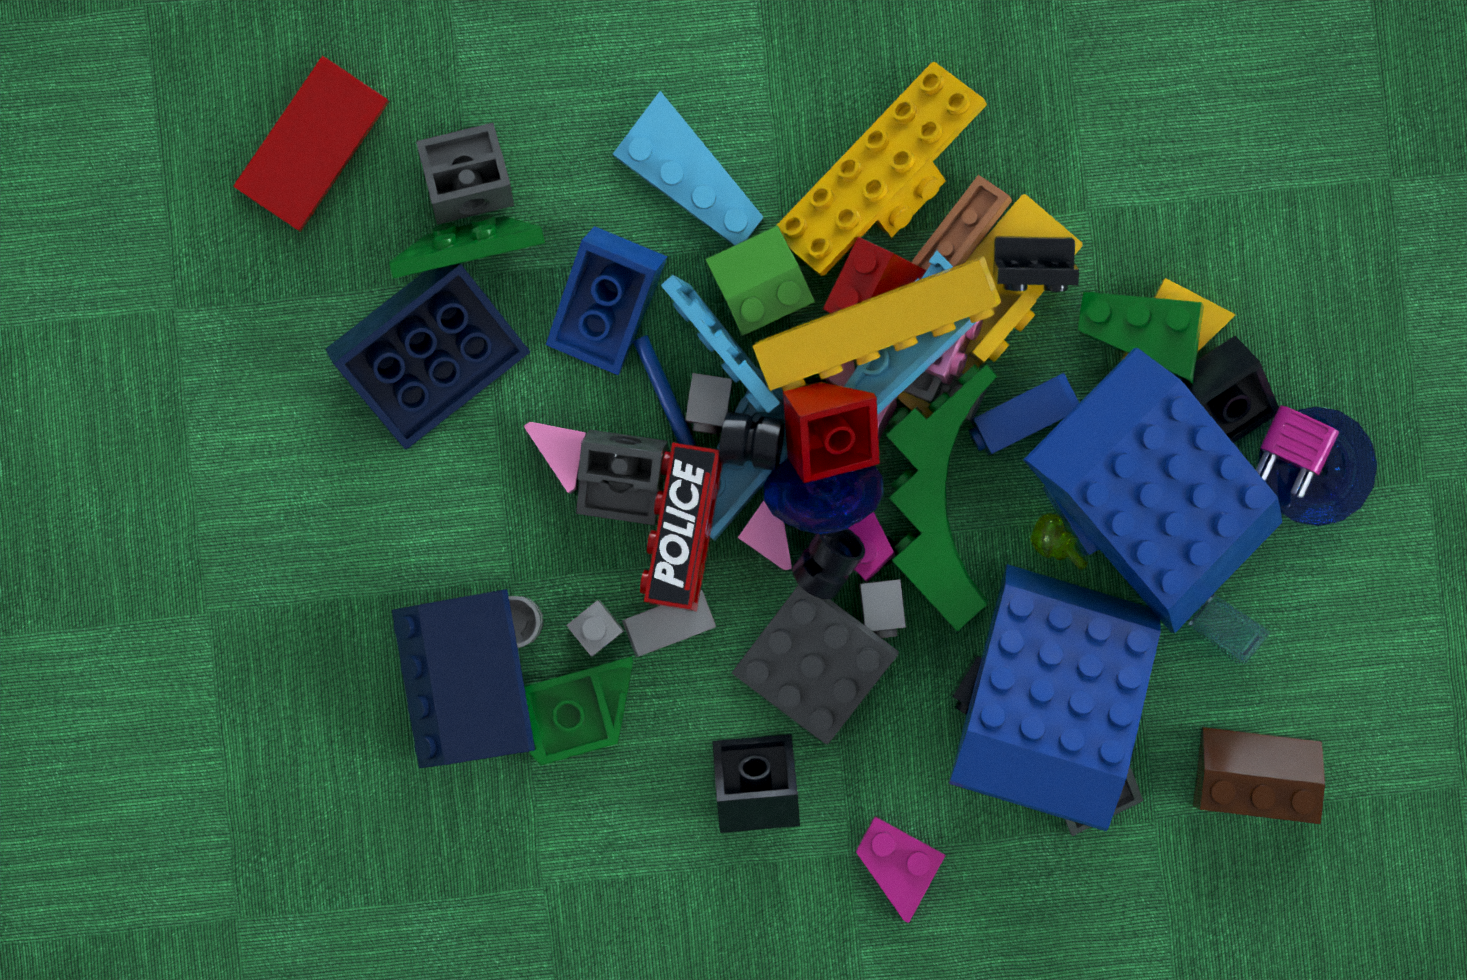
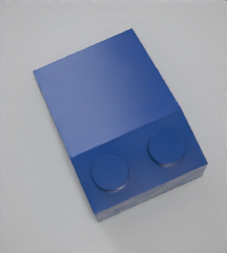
M594 226L581 240L545 345L619 375L654 295L667 256Z

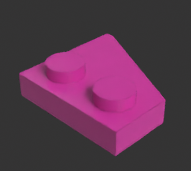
M876 816L872 819L856 849V853L905 922L909 923L946 855Z

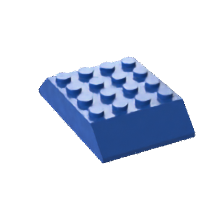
M1134 348L1023 459L1169 631L1174 634L1283 522L1278 496L1185 384L1139 348Z
M1007 564L949 784L1107 831L1127 778L1158 646L1161 625L1157 615L1150 607Z

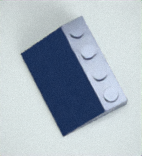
M461 263L424 271L325 349L335 367L405 450L530 353V350Z
M507 589L392 610L401 672L404 679L408 712L410 714L415 743L414 748L419 768L449 765L535 750Z

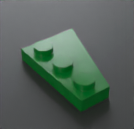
M1083 291L1077 330L1080 334L1122 353L1129 354L1134 348H1139L1172 374L1193 384L1204 305L1202 302Z

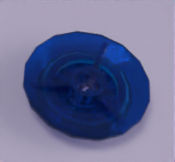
M1317 406L1297 410L1339 431L1322 468L1324 473L1319 476L1313 475L1304 496L1299 498L1297 495L1308 472L1305 473L1294 496L1290 491L1301 469L1276 458L1265 482L1278 496L1281 513L1294 522L1322 526L1343 521L1362 507L1374 488L1377 461L1373 443L1358 422L1339 410ZM1262 450L1259 452L1258 463L1264 453ZM1271 455L1268 456L1260 476H1262Z
M787 459L779 464L777 471H771L764 483V502L773 516L790 526L816 534L835 533L859 523L876 510L884 496L883 477L875 465L803 483L793 465Z

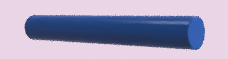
M648 335L636 339L633 343L677 442L695 445L694 438Z

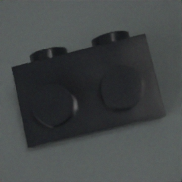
M997 236L994 239L993 276L997 284H1003V289L1025 291L1028 285H1044L1043 289L1046 291H1067L1068 285L1078 286L1079 269L1074 263L1075 240L1072 237Z

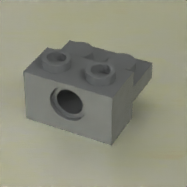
M494 123L416 141L437 225L514 206L511 185Z
M589 429L581 443L578 480L580 481L576 514L655 525L657 515L654 514V504L657 492L660 491L661 482L664 478V475L661 474V466L664 453L667 451L668 441Z

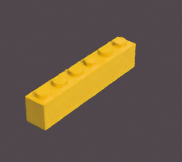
M984 256L761 339L752 347L769 390L781 387L783 391L806 385L804 378L818 373L820 379L838 374L843 371L841 364L856 359L857 364L862 365L881 357L879 350L893 345L895 351L911 347L918 343L916 336L931 331L933 337L946 334L956 329L954 322L969 317L971 323L986 319L994 315L992 308L997 307L1001 299Z

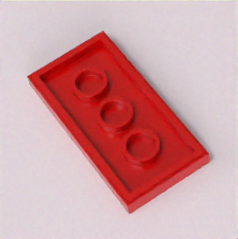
M322 55L233 187L301 232L390 101Z

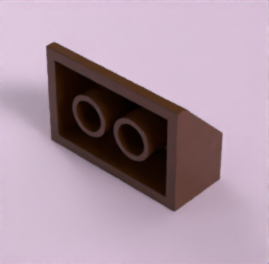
M1202 727L1193 799L1194 807L1207 811L1321 824L1325 791L1322 741Z

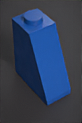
M1062 373L973 418L971 423L974 428L968 430L977 450L985 449L989 456L1065 418L1079 404V401L1065 374Z

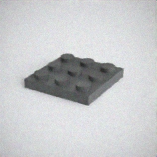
M798 585L734 668L732 674L824 744L828 745L895 660L899 651L830 599L814 597Z

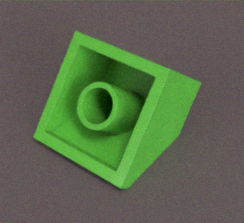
M777 225L705 259L736 328L742 336L815 302L800 267Z

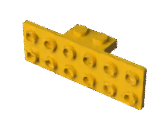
M932 62L777 224L791 252L820 276H824L849 251L857 238H861L875 222L883 232L892 238L911 221L912 216L927 200L933 198L939 191V188L946 182L933 161L986 107L987 103L984 98L939 64Z
M1026 194L1020 196L966 260L968 262L984 256L1001 302L997 307L992 308L994 315L983 319L982 328L976 340L970 339L964 353L967 354V361L962 374H965L974 364L979 367L988 358L995 362L1010 345L1004 339L1013 328L1021 332L1035 316V313L1030 309L1045 291L1043 289L1044 285H1028L1025 291H1010L1003 289V284H997L993 276L995 237H1072L1075 240V254L1083 246L1079 239ZM904 391L896 397L911 411L918 406L927 417L933 414L928 408L931 404Z

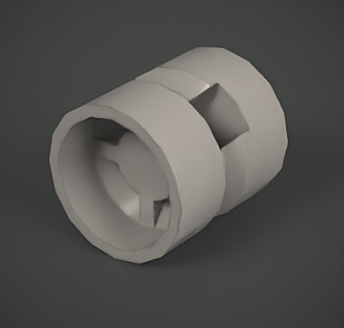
M509 596L517 647H524L534 642L541 634L544 625L543 614L540 607L532 599L524 596Z

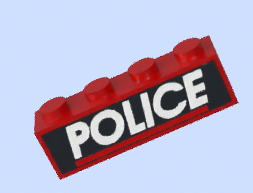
M672 442L671 452L665 451L661 474L666 475L664 491L657 492L654 504V514L659 515L656 531H650L647 543V554H652L649 570L643 571L640 582V593L645 594L644 602L697 612L723 464L720 463L719 450Z

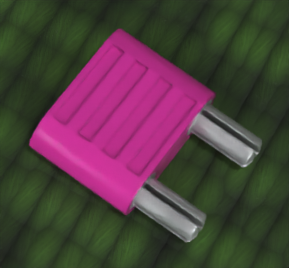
M1280 405L1260 447V450L1264 453L1256 471L1260 475L1269 455L1271 457L1261 476L1264 481L1267 479L1276 458L1301 469L1290 491L1294 496L1305 473L1308 472L1297 497L1302 498L1313 475H1320L1339 431L1296 410Z

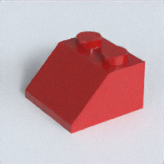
M858 237L823 310L833 313L915 282L917 278L921 279L927 270Z
M824 382L783 391L787 456L803 483L880 464L877 397L874 393Z

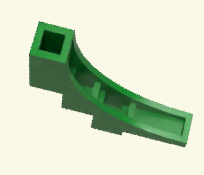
M974 364L958 379L962 387L950 397L945 391L928 407L933 413L931 416L927 417L918 406L911 412L904 407L887 422L893 429L886 436L918 470L912 474L907 469L891 484L895 492L889 499L921 532L917 536L909 532L893 547L898 554L892 561L956 631H959L988 603L986 597L969 576L955 547L948 520L946 494L950 455L960 427L977 398L998 376L988 364L981 370Z

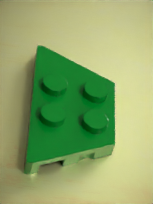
M494 214L477 216L471 220V224L456 227L455 223L442 224L432 229L433 233L424 235L389 261L393 278H398L544 244L545 239L542 227L506 216L495 218Z
M629 656L524 687L535 750L529 751V753L540 765L619 743L634 663L633 657Z

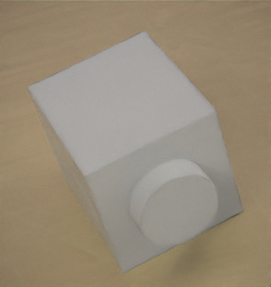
M692 373L685 421L686 423H693V431L716 434L717 427H723V422L729 408L732 379Z
M900 579L859 584L863 625L880 638L898 636L897 628L906 627Z
M597 600L566 625L591 657L624 632V629L601 600Z

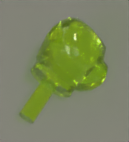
M1048 513L1042 515L1037 520L1030 537V541L1037 552L1048 559L1055 557L1057 560H1063L1068 557L1080 570H1083L1088 562L1073 549L1077 539L1065 527L1062 517L1055 513Z

